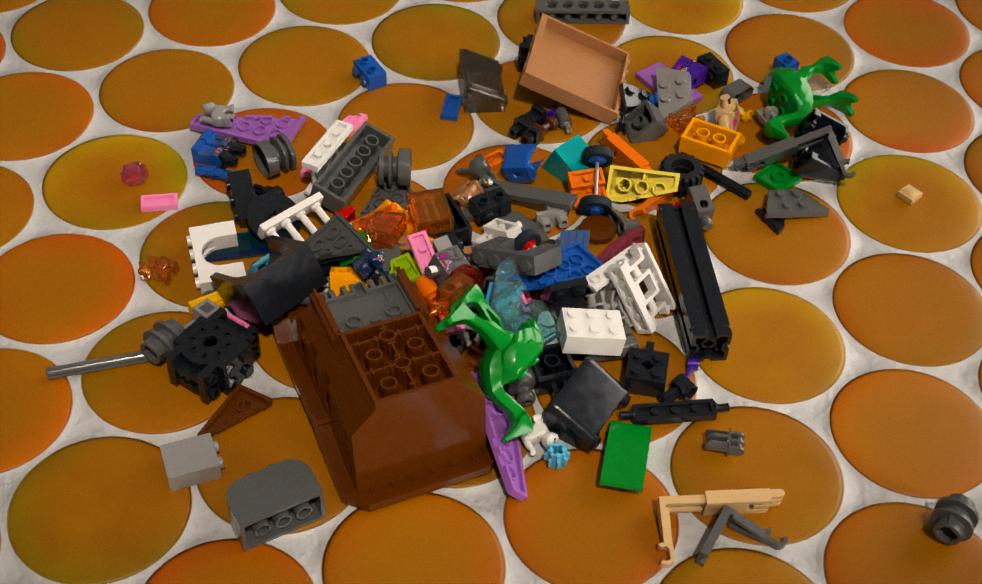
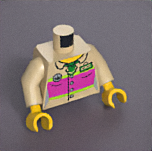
M723 94L720 96V101L715 111L716 125L736 131L740 119L742 118L744 122L753 120L751 116L754 115V112L752 110L744 112V109L738 105L737 99H732L730 95ZM741 135L739 146L745 142L743 135Z

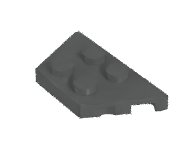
M769 190L766 200L765 218L828 217L830 211L802 190Z

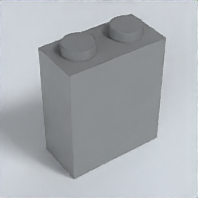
M210 432L159 446L171 492L222 478L221 469H224L222 456L217 457V452H220L217 440H212Z

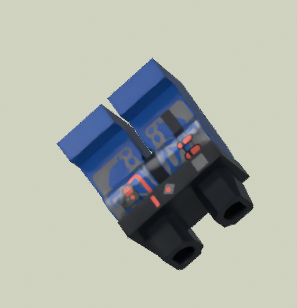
M208 128L191 148L193 162L217 166L224 170L228 166L236 167L239 162L238 156L244 157L247 153L246 145L239 144L237 137L220 136L214 134V130Z

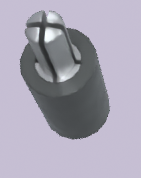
M559 107L555 110L558 123L562 129L566 130L567 134H571V118L566 108Z

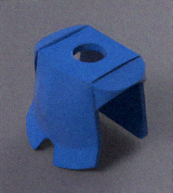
M536 144L505 146L504 161L501 164L500 173L507 181L525 183L535 180L537 169L543 161L542 159L533 163L530 162Z

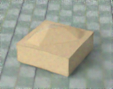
M908 184L898 191L897 196L912 205L922 197L923 192Z

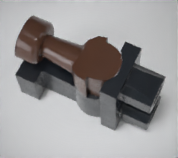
M535 103L526 114L514 118L513 126L509 128V136L513 138L519 136L521 137L522 144H536L537 146L539 141L544 140L545 132L547 130H554L558 127L559 123L554 116L546 118L547 110Z

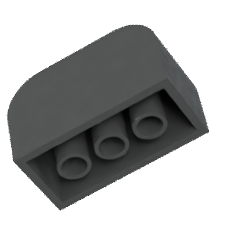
M296 459L284 460L254 473H249L234 481L226 493L231 527L244 552L326 517L322 487L311 468L303 461Z

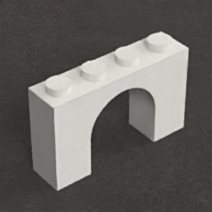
M234 220L189 228L190 235L186 236L188 247L192 246V249H189L191 261L195 260V263H192L193 274H198V277L195 278L196 289H201V294L209 290L218 291L210 278L216 272L232 277L246 276L243 261L225 265H214L205 260L206 256L215 250L238 246Z

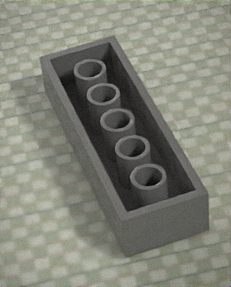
M365 121L315 181L310 196L320 192L323 195L321 205L334 213L347 208L377 170V158L380 148H385L386 156H388L389 148H392L395 138Z

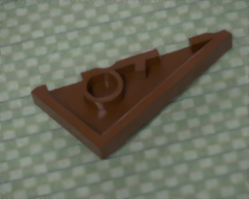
M238 384L197 433V436L209 432L213 436L271 406L273 404L272 398Z

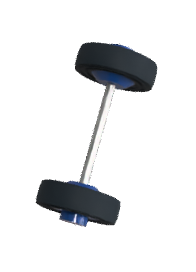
M592 145L584 148L582 151L583 164L595 168L594 195L584 196L579 202V211L586 216H606L611 212V200L606 196L598 195L599 167H608L614 160V153L609 147Z

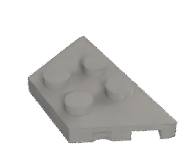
M658 66L656 67L659 111L666 122V118L672 114L677 115L682 109L693 104L691 75L686 71Z

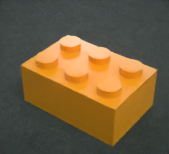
M693 117L680 138L678 153L684 152L695 156L694 158H698L701 161L727 169L739 148L742 133Z

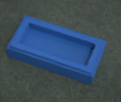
M446 94L441 112V120H458L463 96Z

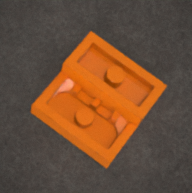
M599 167L598 195L607 197L605 177L602 167ZM595 168L567 172L569 193L577 194L578 198L573 206V210L579 209V202L582 197L594 195Z

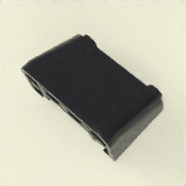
M815 108L796 126L794 138L831 125L840 146L849 138V126ZM829 140L802 148L798 151L797 155L792 156L791 173L796 176L832 182H840L845 179L827 143Z
M586 357L551 402L547 412L546 426L550 432L556 433L561 441L589 454L593 448L596 449L601 442L600 430L616 408L622 409L627 407L631 396H629V391L600 364Z

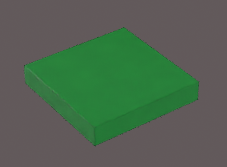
M775 162L765 166L753 176V181L768 190H791L802 181V177L792 174L791 169L779 162Z

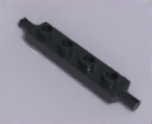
M713 398L632 404L631 411H619L620 420L632 419L635 425L716 420L718 412H729L730 407L729 403L717 404Z

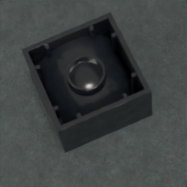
M271 235L266 238L269 247L267 267L242 277H232L217 272L211 275L210 278L229 312L238 318L267 326L309 297V294L313 293V289L318 290L326 285L328 280L308 242Z

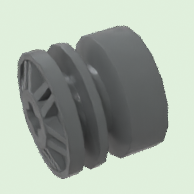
M283 133L276 135V137H270L269 141L264 139L254 143L252 146L257 167L266 178L279 174L280 170L284 172L297 165L294 148L288 137Z
M380 148L377 158V176L380 186L385 185V178H388L389 186H392L393 178H397L399 186L411 185V149L399 148L398 155L394 156L393 149L389 148V155L386 156L385 148Z

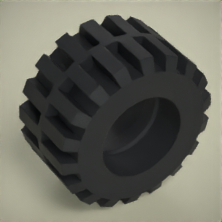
M676 153L664 157V160L661 161L659 171L680 174L678 192H674L672 197H686L689 187L702 185L705 169L703 163L698 158H694L695 156L687 155L686 153Z

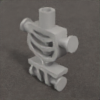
M616 288L609 289L605 297L603 291L585 295L589 304L587 308L596 309L597 306V309L619 310L624 324L628 323L629 327L633 326Z

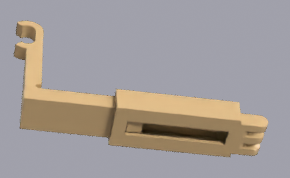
M770 488L705 491L704 495L659 496L656 503V513L662 543L658 544L657 549L660 551L666 550L669 556V560H663L660 563V567L669 568L675 560L670 513L702 512L703 516L720 515L725 505L740 514L767 513L769 507L780 505L785 495L784 490Z

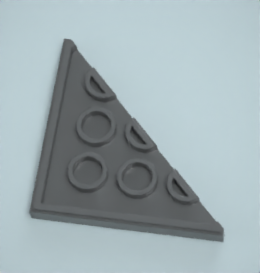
M385 178V185H379L375 188L371 199L364 206L359 218L372 213L386 199L393 203L396 202L401 208L410 211L416 210V202H419L410 186H399L397 178H393L392 186H389L388 178Z
M339 212L304 241L308 242L317 260L361 253L364 248L370 251L374 250Z

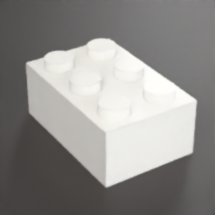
M561 308L557 328L562 353L621 356L626 336L619 310Z

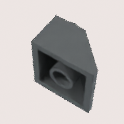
M647 99L625 116L626 132L632 143L656 141L668 131L659 108Z

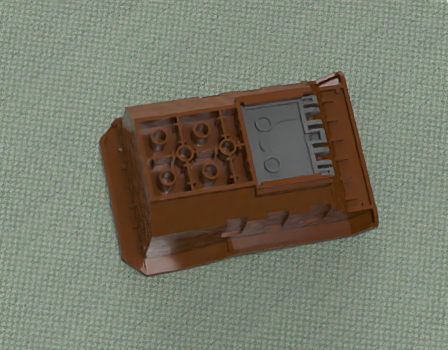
M399 266L397 267V275L394 272L387 274L386 278L379 276L380 285L376 286L372 279H368L367 287L363 281L348 285L350 293H348L345 286L340 287L341 296L336 297L333 289L327 291L328 297L325 291L318 293L316 289H313V293L309 294V305H296L271 323L278 350L313 425L319 447L341 502L367 511L490 473L496 464L486 434L485 395L459 351L450 342L446 329L439 332L435 330L434 327L439 321L434 315V309L430 302L421 294L416 283L410 281L404 269H400Z

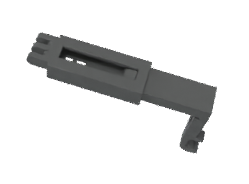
M831 125L794 138V136L733 160L735 171L738 172L747 168L749 173L797 155L798 151L802 148L829 140L827 143L842 175L848 179L856 175L855 171L851 173L846 172L844 165L849 164L850 159H844Z

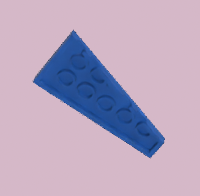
M575 242L561 248L562 264L536 276L506 271L494 276V280L522 282L524 284L522 292L539 290L548 287L550 284L586 277L604 263L579 242Z

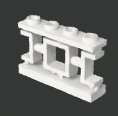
M646 242L634 243L629 249L633 257L629 262L627 259L617 260L616 264H610L606 269L637 334H652L658 325L654 316L658 312L659 314H669L670 310L677 308V305ZM642 280L648 289L644 295L639 286Z

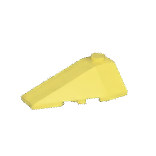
M610 165L606 188L607 197L611 201L623 203L678 192L680 174Z

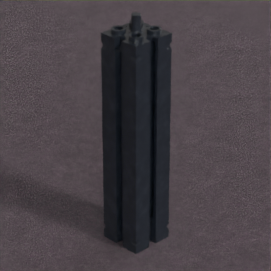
M673 203L658 204L656 213L658 220H655L654 233L668 288L677 305L674 311L685 353H687V361L689 358H696L701 362L704 361L705 357H710L711 361L727 360L728 345L731 343L733 333L729 327L730 323L697 210H695V203H680L678 207H675Z

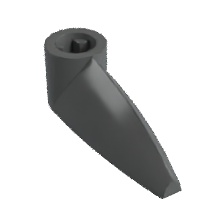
M613 207L611 212L606 215L615 223L616 231L620 236H624L639 228L640 233L641 224L638 219H629Z

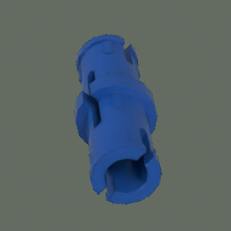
M197 164L195 168V175L209 177L211 180H228L227 173L232 172L231 170L220 169L217 166L210 167Z

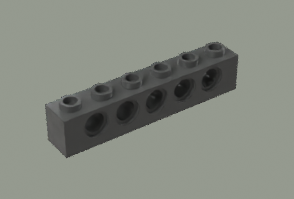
M536 0L535 19L536 23H538L542 13L566 24H629L630 6L629 1Z

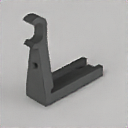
M725 505L707 540L700 549L695 563L702 567L704 566L725 525H728V529L760 541L775 550H782L788 542V537H783L781 542L776 541L769 536L771 533L770 527L765 531L734 509Z

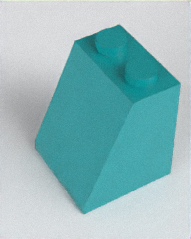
M577 134L556 148L542 168L568 185L567 172L592 168L582 162V151L588 145Z

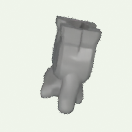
M214 102L202 104L204 114L199 117L200 122L212 124L215 127L231 128L232 122H230V119H234V104L229 106L216 105Z

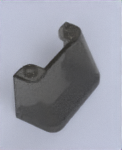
M459 49V77H462L464 89V112H505V105H508V95L504 94L501 77L502 64H499L498 60L474 51Z

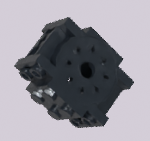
M220 307L208 319L200 316L173 340L175 348L165 358L170 383L176 387L180 383L200 394L201 402L208 405L217 399L221 392L228 396L238 384L252 375L254 371L253 362L258 360L261 355L258 328L252 324L248 328L228 318L227 310Z

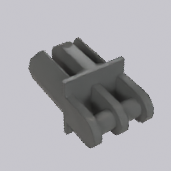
M729 428V432L706 430L705 450L726 452V457H728V454H744V448L742 447L745 444L743 441L745 435L743 433L731 431V428Z

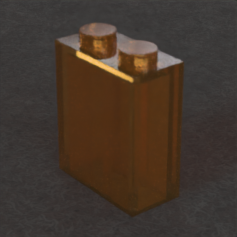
M443 188L406 193V206L415 233L426 230L427 235L453 231L454 217Z

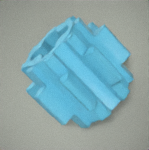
M558 442L547 445L543 460L547 462L548 467L559 470V468L567 466L570 452L567 451L566 445Z

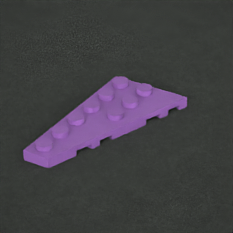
M196 114L189 126L191 130L203 133L207 128L212 129L214 134L224 137H237L239 142L251 145L264 139L269 141L270 137H276L280 133L285 134L292 143L306 122V117L290 118V116H283V118H274L272 115L236 117V114H234V119H230L232 125L229 128L215 127L212 124L200 122L199 117L203 116V114Z
M471 371L473 377L475 378L476 382L478 383L479 387L485 395V392L481 384L480 375ZM485 395L486 434L507 494L522 502L528 498L520 439L515 438L507 443L501 441L509 427L510 420L505 411Z

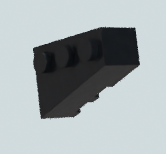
M245 169L227 173L228 180H225L226 190L229 191L230 206L234 208L233 218L235 222H238L240 229L249 227L246 219L247 209L253 199L256 198L250 171Z

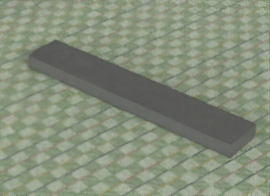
M499 181V186L493 183L484 189V192L501 187L512 200L571 210L578 200L577 194Z

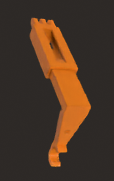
M607 128L603 129L601 143L612 149L614 161L619 166L653 170L649 167L650 163L616 133H612ZM673 193L650 197L641 205L631 210L628 218L636 219L634 216L638 214L647 218V212L657 208L658 204H664L672 200Z

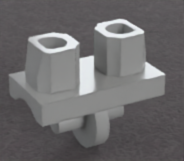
M767 106L763 110H755V115L759 118L758 123L763 127L770 118L778 116L779 113L775 106Z
M544 206V211L535 213L536 224L544 232L551 231L554 225L566 228L568 227V210L560 208L551 209L549 206Z

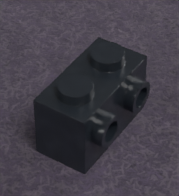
M711 52L697 56L696 62L708 67L705 82L713 90L726 86L730 69Z
M501 187L469 198V212L480 225L511 213L512 199Z

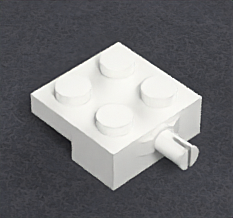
M495 218L483 225L484 233L471 240L472 246L498 236L515 239L522 232V223L520 221L514 223Z

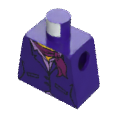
M683 55L672 67V69L690 73L692 89L706 81L708 67Z

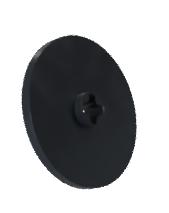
M279 193L261 194L253 199L247 209V224L252 233L260 239L257 235L260 224L271 219L272 215L276 216L296 204L287 196ZM297 219L292 222V225L298 232L302 221ZM281 228L276 232L280 237L293 239L286 229Z

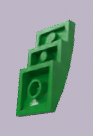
M611 420L599 485L638 492L643 491L652 427Z

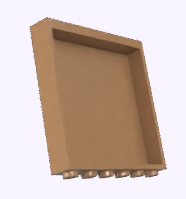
M542 13L533 34L519 84L611 125L613 120H617L620 114L619 108L622 103L619 85L622 82H627L625 79L629 73L627 69L631 63V60H629L630 53Z

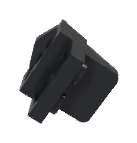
M586 277L550 284L542 289L540 299L558 321L562 307L588 309L583 298L588 281Z

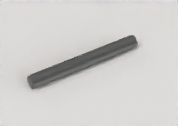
M141 351L48 367L46 374L48 379H55L149 362V360Z

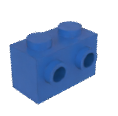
M372 55L353 60L354 67L352 72L368 91L387 85L386 71Z

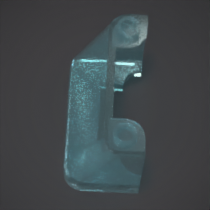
M508 257L497 267L489 305L501 318L503 326L509 332L517 330L520 324L528 318H533L540 328L544 338L543 346L561 336V333L549 308L543 301L534 300L526 305L522 300L521 291L527 288L519 276L516 264L511 257Z

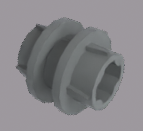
M172 318L166 322L158 320L154 323L153 329H147L143 333L144 342L140 345L141 352L150 362L156 365L162 361L166 363L165 356L175 348L173 340L185 328Z
M958 493L939 499L935 505V510L932 511L929 518L935 537L946 545H956L969 540L979 521V514L974 502L969 497Z

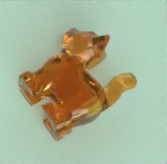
M687 107L675 114L669 113V126L673 128L679 125L676 131L681 133L685 131L693 117L705 121V116L696 117L697 107Z
M147 255L146 259L154 263L152 267L141 261L138 262L140 279L147 280L152 278L156 281L164 282L166 286H169L172 278L169 277L172 273L176 276L179 272L178 261L171 260L166 256Z

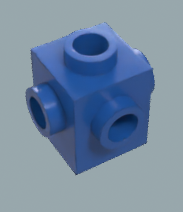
M786 52L774 57L772 69L787 67L798 71L800 62Z

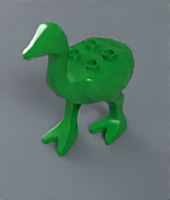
M827 55L810 66L801 67L798 71L787 67H777L768 72L764 78L766 104L770 107H777L779 113L778 116L770 118L765 123L763 130L765 136L780 140L789 138L790 136L786 132L785 127L798 125L801 120L817 107L832 105L848 116L854 115L851 103L859 101L856 95L842 90L828 96L814 95L808 84L809 78L818 73L824 75L832 84H837L838 78L835 71L841 70L842 65Z
M476 283L468 288L449 307L451 312L434 328L439 332L455 325L465 324L477 332L484 340L485 351L480 359L479 366L481 384L485 395L508 415L510 420L509 427L501 439L503 443H507L512 439L527 436L533 431L534 427L526 410L505 392L503 386L505 384L509 386L516 379L518 381L523 379L528 373L526 371L528 367L534 366L539 361L538 356L543 352L544 338L533 318H528L525 322L521 323L515 331L509 332L504 328L501 318L490 308L483 292ZM469 307H474L481 318L476 316Z

